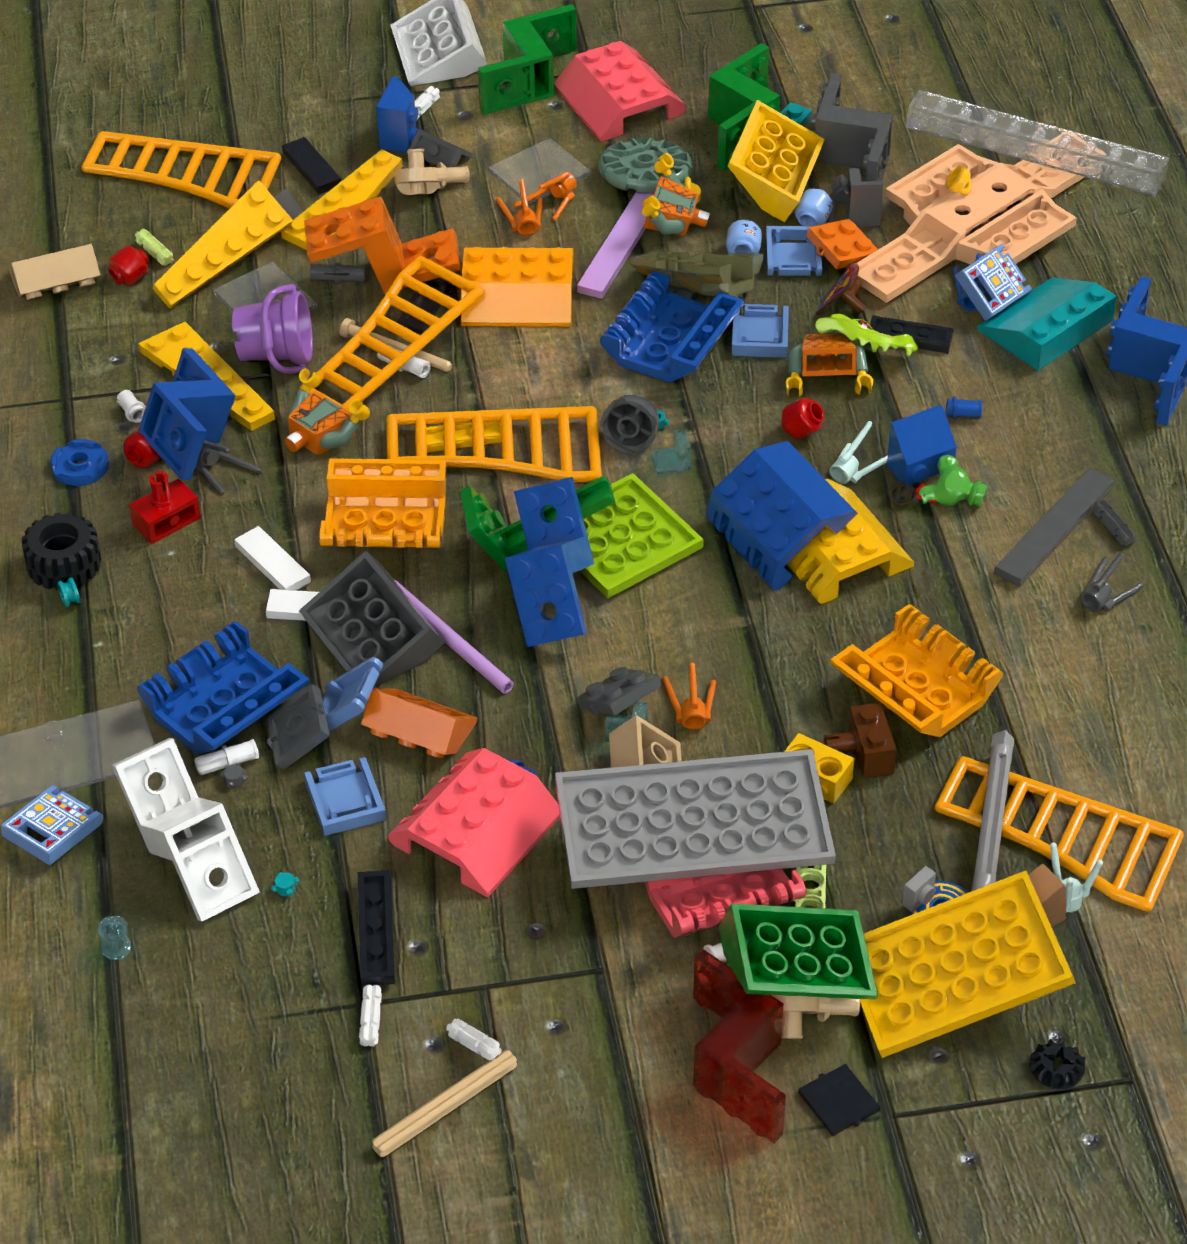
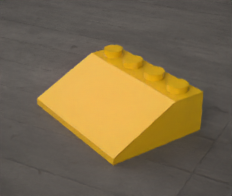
M757 100L727 166L762 210L785 223L800 201L825 139Z

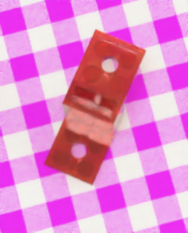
M702 949L694 957L693 998L701 1007L710 1009L722 1019L694 1046L693 1086L700 1095L705 1098H711L721 1105L728 1115L739 1118L749 1125L755 1134L760 1137H766L775 1144L783 1135L786 1094L754 1073V1071L781 1045L784 1003L772 995L746 994L732 968Z

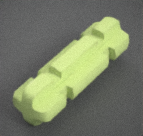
M141 229L140 232L137 231L135 233L136 242L162 266H167L169 263L172 264L174 260L172 258L173 253L146 229Z

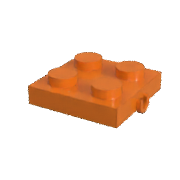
M851 219L812 226L808 228L806 237L816 246L817 254L819 256L824 255L836 270L849 267L852 263H858L878 250Z

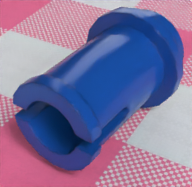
M953 396L952 399H947L946 416H951L952 419H955L956 416L981 418L982 400H960L956 396Z

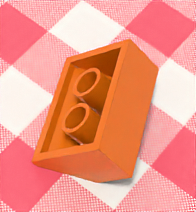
M395 688L373 689L370 694L361 725L371 728L370 733L382 738H388L391 735L399 738L398 743L403 746L416 748V745L427 748V754L444 758V755L456 754L475 726L478 717Z

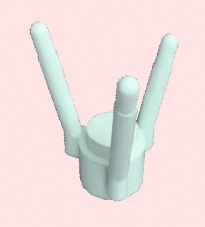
M871 421L866 423L852 444H846L838 459L830 467L829 473L838 483L846 484L850 480L853 483H857L862 476L887 463L888 455L858 471L859 462L852 454L871 428Z
M1053 842L1050 844L1053 874L1065 885L1066 913L1074 912L1081 907L1083 897L1089 896L1090 888L1103 865V861L1097 860L1085 883L1082 885L1075 878L1069 877L1062 880L1057 844Z

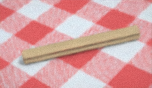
M504 1050L494 1060L486 1062L372 1140L374 1151L380 1157H385L516 1068V1057L509 1050Z

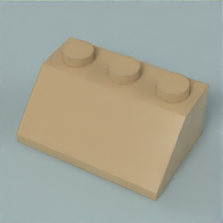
M92 244L13 262L9 267V273L18 297L25 296L26 300L42 297L41 292L52 290L53 294L69 290V285L79 283V287L95 284V279L100 277Z
M637 715L609 733L611 768L682 761L680 742Z

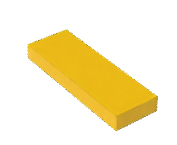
M501 421L483 422L484 445L501 443ZM472 422L455 423L456 449L473 446ZM444 425L426 427L427 453L444 451Z

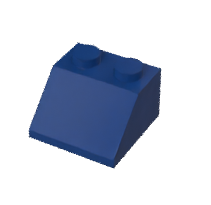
M392 76L376 106L379 148L407 153L418 130L416 128L418 108L415 107L413 94L398 77Z
M941 405L890 424L887 466L900 481L913 484L939 474L937 463L940 457L944 455L956 457L957 447L944 408Z

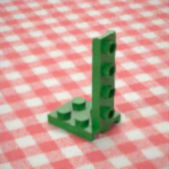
M600 477L576 490L583 519L615 503L611 483L606 477ZM469 485L460 490L468 532L506 572L508 569L505 558L528 549L521 519L506 527L499 511H493L486 497L482 493L478 494ZM547 505L544 508V516L547 520L553 522L557 517V511L553 506Z

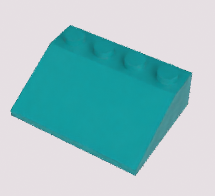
M1052 277L988 320L977 325V330L1039 371L1111 323L1114 318L1117 296L1095 282Z

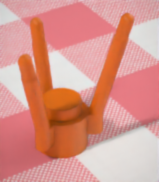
M565 171L559 176L540 184L539 190L527 196V201L530 202L548 191L556 198H564L552 217V220L556 221L569 201L575 197L573 191L577 187L576 179L572 174ZM520 200L514 203L513 207H520L522 205V201Z
M520 179L522 208L518 210L515 219L500 197L496 201L511 223L512 231H518L521 235L528 236L541 228L540 218L543 199L541 197L538 198L536 211H532L528 207L524 180Z
M691 662L689 664L690 697L685 699L680 707L668 677H662L665 689L676 713L677 723H682L687 729L697 730L711 722L710 712L716 680H711L706 702L703 703L697 697L695 664Z

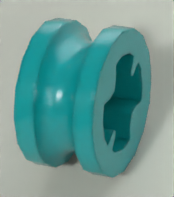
M72 577L68 578L66 583L62 581L57 582L58 591L65 607H69L71 602L80 603L78 589Z

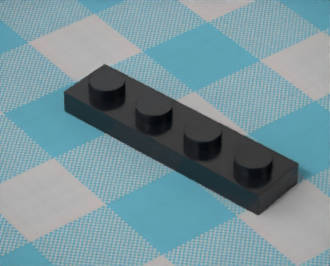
M390 870L357 872L361 986L395 984Z

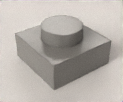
M925 866L904 885L902 906L913 913L921 904H928L936 892L934 888L936 872Z

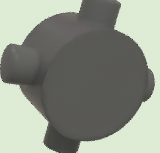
M239 764L230 765L220 772V777L225 778L228 788L239 787L248 779V775H243V769Z

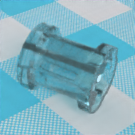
M108 916L102 919L98 925V935L103 940L101 943L103 955L112 960L126 957L132 948L131 941L126 936L127 922L120 916Z

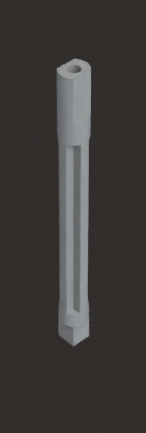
M1006 730L992 735L988 778L971 891L996 882L1009 771L1014 747V738Z

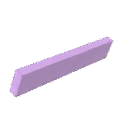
M636 192L577 284V293L603 299L646 230L644 228L646 217L642 214V208L644 207L642 202L649 196H654L653 193Z

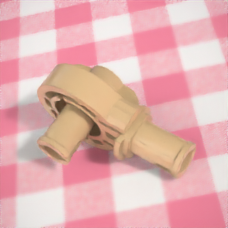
M424 149L407 150L409 168L394 170L395 184L399 192L404 195L431 194L437 189H443L447 183H468L470 177L468 166L446 167L442 162H438L436 167H424Z
M763 995V1012L782 1014L781 1038L783 1039L803 1038L802 1014H817L818 1021L824 1022L830 1015L858 1016L860 1010L859 999Z

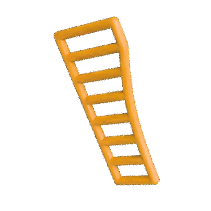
M101 131L90 148L81 169L84 173L119 177L162 185L231 208L239 200L237 198L254 160L268 162L260 180L268 190L280 164L281 155L276 152ZM105 142L119 144L109 165L95 164ZM130 145L144 147L133 169L120 167ZM154 149H167V155L158 173L145 172L144 170ZM179 152H191L193 155L182 179L168 177ZM204 155L218 156L204 188L192 184L191 182ZM229 157L243 159L228 195L224 196L214 192Z
M423 256L417 257L397 275L384 298L360 330L316 372L320 378L319 384L326 379L349 392L352 396L346 402L340 404L325 394L319 393L349 411L351 401L359 399L363 402L478 300L484 293L483 288ZM422 268L463 289L468 294L460 301H457L412 276ZM405 285L449 310L442 317L438 318L400 298L398 294ZM392 305L430 327L419 335L384 315ZM379 325L411 344L402 352H399L370 336V334ZM363 344L392 361L381 370L352 353ZM343 362H346L371 376L372 379L361 387L334 371ZM315 388L310 389V393H312V392L315 391L316 389H315Z
M594 406L390 414L386 418L387 459L446 460V467L510 471L556 481L573 477L574 483L592 482L602 477L597 409ZM569 418H586L590 471H573ZM540 419H558L561 470L543 466ZM529 420L532 464L514 461L512 421ZM501 421L502 459L485 457L483 422ZM472 422L473 456H456L455 423ZM443 423L445 456H427L426 424ZM398 425H415L416 456L398 457Z
M965 756L960 757L935 804V810L940 814L981 828V812L984 807L989 764ZM966 771L984 776L969 809L951 804ZM1009 771L1008 785L1014 786V789L1005 806L1002 837L1030 848L1051 860L1050 845L1040 840L1044 828L1057 801L1075 807L1057 846L1060 865L1086 881L1097 860H1102L1118 823L1135 827L1137 830L1113 884L1097 875L1092 886L1119 903L1145 912L1153 909L1183 840L1184 833L1181 829ZM1029 791L1045 798L1029 832L1025 833L1010 825L1026 792ZM1091 812L1105 817L1106 820L1085 865H1083L1068 854L1087 813ZM1152 833L1167 838L1168 841L1142 897L1125 891V888L1148 835Z

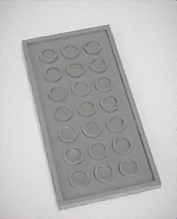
M813 749L555 773L571 889L835 864L836 855Z

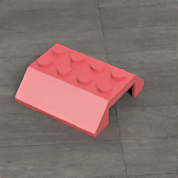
M622 41L612 42L608 45L575 55L554 82V88L600 142L623 135V118L661 105L667 109L668 120L678 117L686 111V105L671 91V88L647 64V61L639 52Z
M481 748L465 753L457 764L450 769L451 775L441 778L438 784L423 797L419 805L417 804L412 809V816L405 817L388 834V839L395 847L407 854L411 853V841H414L460 866L461 883L488 898L560 818V810L557 801L535 774L486 748Z
M782 869L645 882L650 901L674 939L719 926L731 903L784 906L806 897L805 884L796 870L792 871V880H789Z

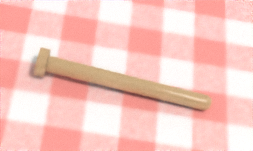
M345 318L340 326L339 334L342 337L350 338L361 327L356 326L354 320ZM374 332L370 334L375 339L400 351L408 347L406 344ZM420 350L415 355L417 358L429 361L432 367L445 372L450 371L452 368L450 361Z

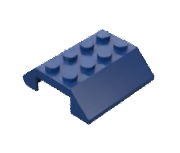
M652 271L641 284V290L634 293L633 297L617 315L616 324L612 323L601 336L600 343L619 366L670 383L698 368L744 305V299L718 292L710 305L669 292L670 275Z
M788 441L754 449L711 492L706 518L719 532L726 531V540L731 543L752 568L759 567V576L775 591L781 589L793 577L784 566L826 525L837 534L858 513Z
M236 621L224 627L223 631L220 630L214 636L216 643L225 656L222 659L208 640H205L200 644V647L196 646L177 659L175 663H171L166 667L171 680L177 688L175 691L171 689L166 679L160 673H156L151 677L152 679H148L137 686L139 695L155 720L195 754L215 750L310 683L309 678L290 663H287L278 670L250 647L248 630Z

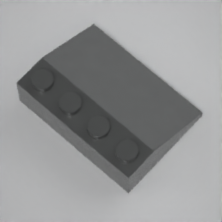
M367 551L361 554L299 610L304 619L347 672L372 657L379 659L383 663V668L379 672L374 688L422 664L446 643L386 569Z

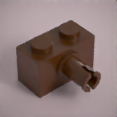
M881 702L851 706L848 732L824 735V745L840 752L854 751L863 779L894 774L896 747Z

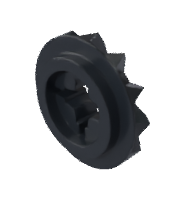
M1050 1039L1045 1045H1037L1036 1050L1031 1053L1029 1066L1034 1078L1044 1086L1053 1089H1067L1078 1084L1085 1073V1057L1079 1054L1078 1047L1072 1048L1068 1046L1066 1040L1062 1043H1054ZM1062 1057V1064L1057 1068L1056 1072L1053 1071V1062L1056 1058Z

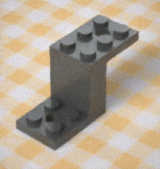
M832 73L829 83H824L822 98L818 99L817 113L813 114L811 129H815V133L825 139L816 161L862 168V170L866 171V176L863 175L862 182L882 181L890 157L893 114L840 106L842 74Z

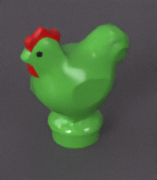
M944 455L940 457L937 463L940 474L937 483L927 486L921 484L915 490L916 498L922 500L923 504L930 502L932 504L939 503L952 507L962 500H968V504L971 507L972 505L980 507L988 485L981 483V480L975 483L970 482L967 473L958 466V461L955 457Z

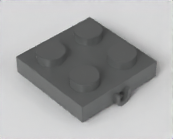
M620 667L611 671L610 677L602 682L589 685L585 689L586 692L576 698L580 708L590 710L594 716H598L600 713L615 716L662 686L658 674Z
M313 684L309 685L267 717L270 733L267 744L273 749L275 764L284 770L330 736L321 690Z

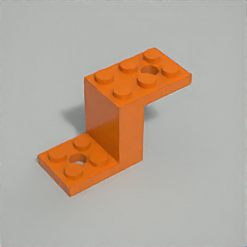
M381 196L304 220L307 255L311 263L363 247L384 294L387 293L397 275L419 256L428 259L435 255L429 260L454 273L462 270L454 228L439 231L435 234L413 239L402 244ZM422 268L412 276L421 282L439 278Z

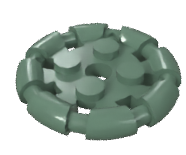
M640 137L631 138L625 143L619 141L609 146L599 158L598 169L600 175L610 185L624 191L634 189L637 193H655L660 176L664 175L663 173H657L654 169V165L659 161L658 158L665 153L672 156L674 165L670 170L675 171L681 183L685 182V177H688L692 171V160L682 147L673 142L663 139L662 141H655L654 138Z

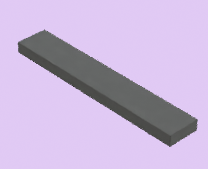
M1089 468L995 566L994 574L1020 587L1095 508L1094 504L1100 502L1111 491L1115 480Z

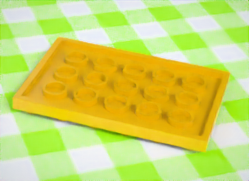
M1027 870L864 933L878 997L876 1000H859L882 1058L1075 984L1073 974Z

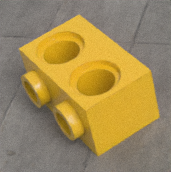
M798 733L784 752L813 749L823 799L834 804L853 779L854 758Z

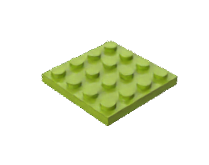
M632 473L611 484L615 503L583 519L594 565L579 571L607 598H610L704 548V539Z

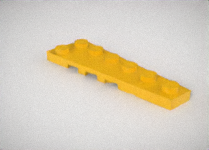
M381 149L297 216L290 226L281 231L282 239L307 250L304 220L335 211L342 207L358 204L367 199L376 198L381 189L395 176L394 170L402 168V158Z
M257 181L154 284L152 289L166 306L171 309L290 226L293 220L264 185Z
M186 322L138 343L141 354L161 368L165 366L171 370L173 376L182 349L193 348L235 394L229 416L250 431L275 420L274 410Z

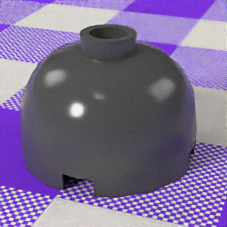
M623 395L612 401L605 409L600 425L605 434L604 439L612 448L625 454H632V451L646 450L654 441L659 428V417L654 406L645 398L637 395Z

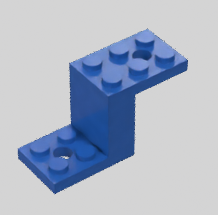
M1141 276L1136 287H1130L1127 303L1123 302L1118 315L1119 320L1114 319L1111 325L1110 336H1113V341H1110L1106 356L1110 357L1108 369L1158 383V389H1161L1162 392L1158 394L1154 405V410L1158 411L1156 423L1168 425L1187 385V327L1146 316L1152 279Z
M183 348L173 381L153 383L138 432L143 434L146 441L181 480H191L203 442L206 440L212 443H220L231 407L234 403L235 394L193 348Z
M573 477L514 491L528 550L505 558L527 647L587 633L572 573L594 565V560ZM547 505L553 506L557 511V517L553 522L547 520L544 516V508ZM546 602L555 605L557 613L554 618H548L544 614L543 607Z

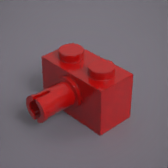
M161 471L155 472L156 482L153 474L149 477L152 492L129 504L132 525L151 544L201 519L198 497L179 478L168 483V475Z

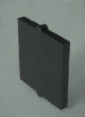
M846 1064L827 1074L821 1073L818 1079L798 1088L799 1095L832 1136L853 1125L855 1127L859 1126L860 1121L880 1111L878 1103Z

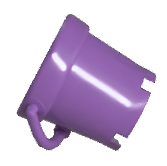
M294 284L272 289L263 302L243 305L233 309L232 328L233 332L237 333L238 341H234L240 361H269L274 369L283 374L299 373L302 369L306 368V364L310 362L313 352L312 324L307 300L302 292L296 291ZM286 292L283 298L272 300L276 295ZM277 360H290L298 366L284 367Z

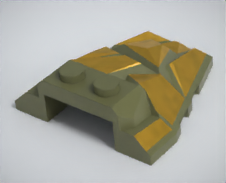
M652 251L630 258V265L643 275L648 276L652 271H658L670 275L669 286L685 287L691 292L715 297L718 292L742 297L744 292L752 290L754 287V274L759 273L763 262V254L729 252L726 255L704 252V254L695 253L689 257L688 252Z

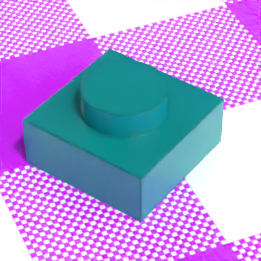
M790 102L780 113L805 127L812 119L813 110Z

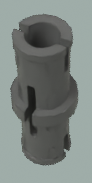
M335 262V265L311 263L310 281H334L335 284H340V281L364 283L365 265H341V262Z

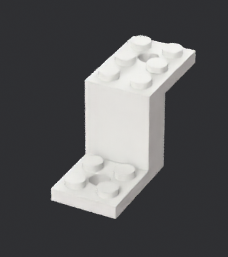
M168 738L112 765L149 853L173 861L199 921L202 922L260 893L223 804L197 796L173 738ZM158 772L161 774L163 782L159 789L153 791L148 786V778L152 773ZM219 867L224 873V878L219 885L213 886L209 881V874L213 869Z

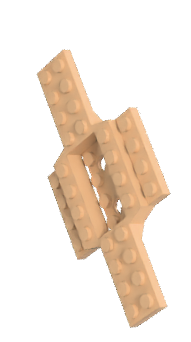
M1069 133L1063 134L1015 165L998 163L977 156L965 147L957 144L885 189V197L904 209L903 218L910 227L903 235L857 263L859 265V272L856 279L861 282L863 288L887 303L955 259L972 264L975 262L978 253L984 256L1000 244H1003L1005 247L1001 251L1002 255L1009 253L1015 264H1017L1076 225L1077 217L1056 205L1051 198L1105 165L1106 156ZM958 166H964L971 172L972 189L967 195H962L959 192L953 193L945 186L948 175ZM992 188H996V189H1001V188H1002V189L1005 190V191H1004V192H996V191L992 190ZM1016 201H1022L1010 210L1006 211L1007 207L1011 204L1015 203ZM957 210L963 212L967 210L970 213L967 215H959L955 211ZM1005 212L1002 215L995 218L994 220L987 223L989 221V218H991L992 216L996 215L997 213ZM987 223L983 227L968 235L973 228L977 227L980 224Z

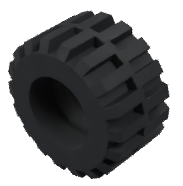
M61 512L54 513L55 515L43 516L40 521L35 520L32 523V527H27L24 531L25 536H22V549L26 569L30 579H34V583L37 585L43 584L44 588L49 590L52 587L58 590V581L66 583L68 578L72 577L76 585L80 584L82 586L87 583V579H92L96 575L95 571L100 569L101 554L96 529L89 520H85V517L81 515L74 516V513L69 512L66 514H61Z

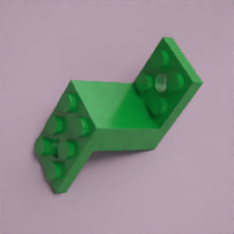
M573 4L502 22L504 61L478 68L479 105L483 115L554 96L553 57L577 51L576 8ZM556 30L553 36L547 37L550 31ZM504 82H509L505 88L499 89Z
M763 43L709 76L708 118L720 124L718 131L717 167L723 171L729 169L727 165L755 102L759 100L780 112V95L768 89L769 47Z

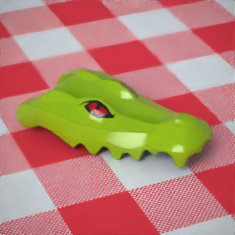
M838 313L833 314L831 317L819 318L815 323L819 333L837 332L845 334L853 343L859 340L862 348L867 344H871L873 352H876L878 348H882L884 353L890 347L894 350L904 348L906 356L910 357L912 352H917L918 349L913 337L908 334L890 336L873 330L865 320H851L843 314Z

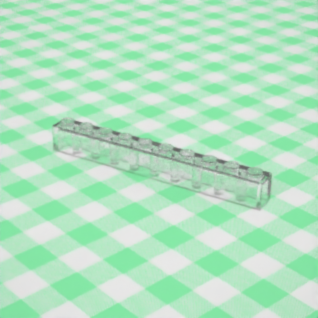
M918 90L908 106L906 128L1152 196L1157 195L1165 180L1169 158L922 90Z

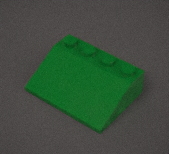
M731 903L719 925L724 956L746 994L876 1000L878 997L858 910Z

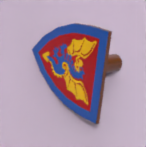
M852 263L832 286L817 309V315L839 297L858 314L865 309L866 305L855 296L861 286V282L856 279L859 272V265L857 263Z

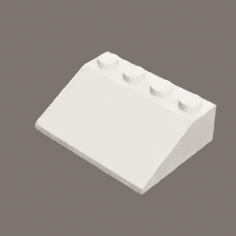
M430 0L391 24L410 86L467 77L473 72H477L479 67L487 65L471 14L463 0Z

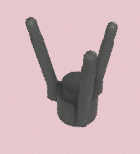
M839 175L831 183L832 193L829 196L833 202V209L828 218V223L834 222L836 202L846 203L847 195L850 194L848 177L844 175Z
M205 440L195 468L204 475L220 494H224L225 490L204 467L214 465L219 458L256 473L262 472L261 468L226 454L230 452L228 447Z
M1123 553L1117 555L1101 576L1108 562L1107 558H1103L1086 589L1080 594L1082 603L1089 610L1097 612L1103 608L1105 611H1109L1113 605L1144 587L1143 583H1139L1111 598L1112 589L1106 581L1123 559Z

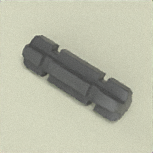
M1101 500L1094 504L1093 512L1099 519H1102L1101 522L1114 537H1117L1116 539L1125 547L1129 544L1132 545L1135 542L1136 534L1130 527H1127L1128 525L1112 509L1113 507L1106 500Z

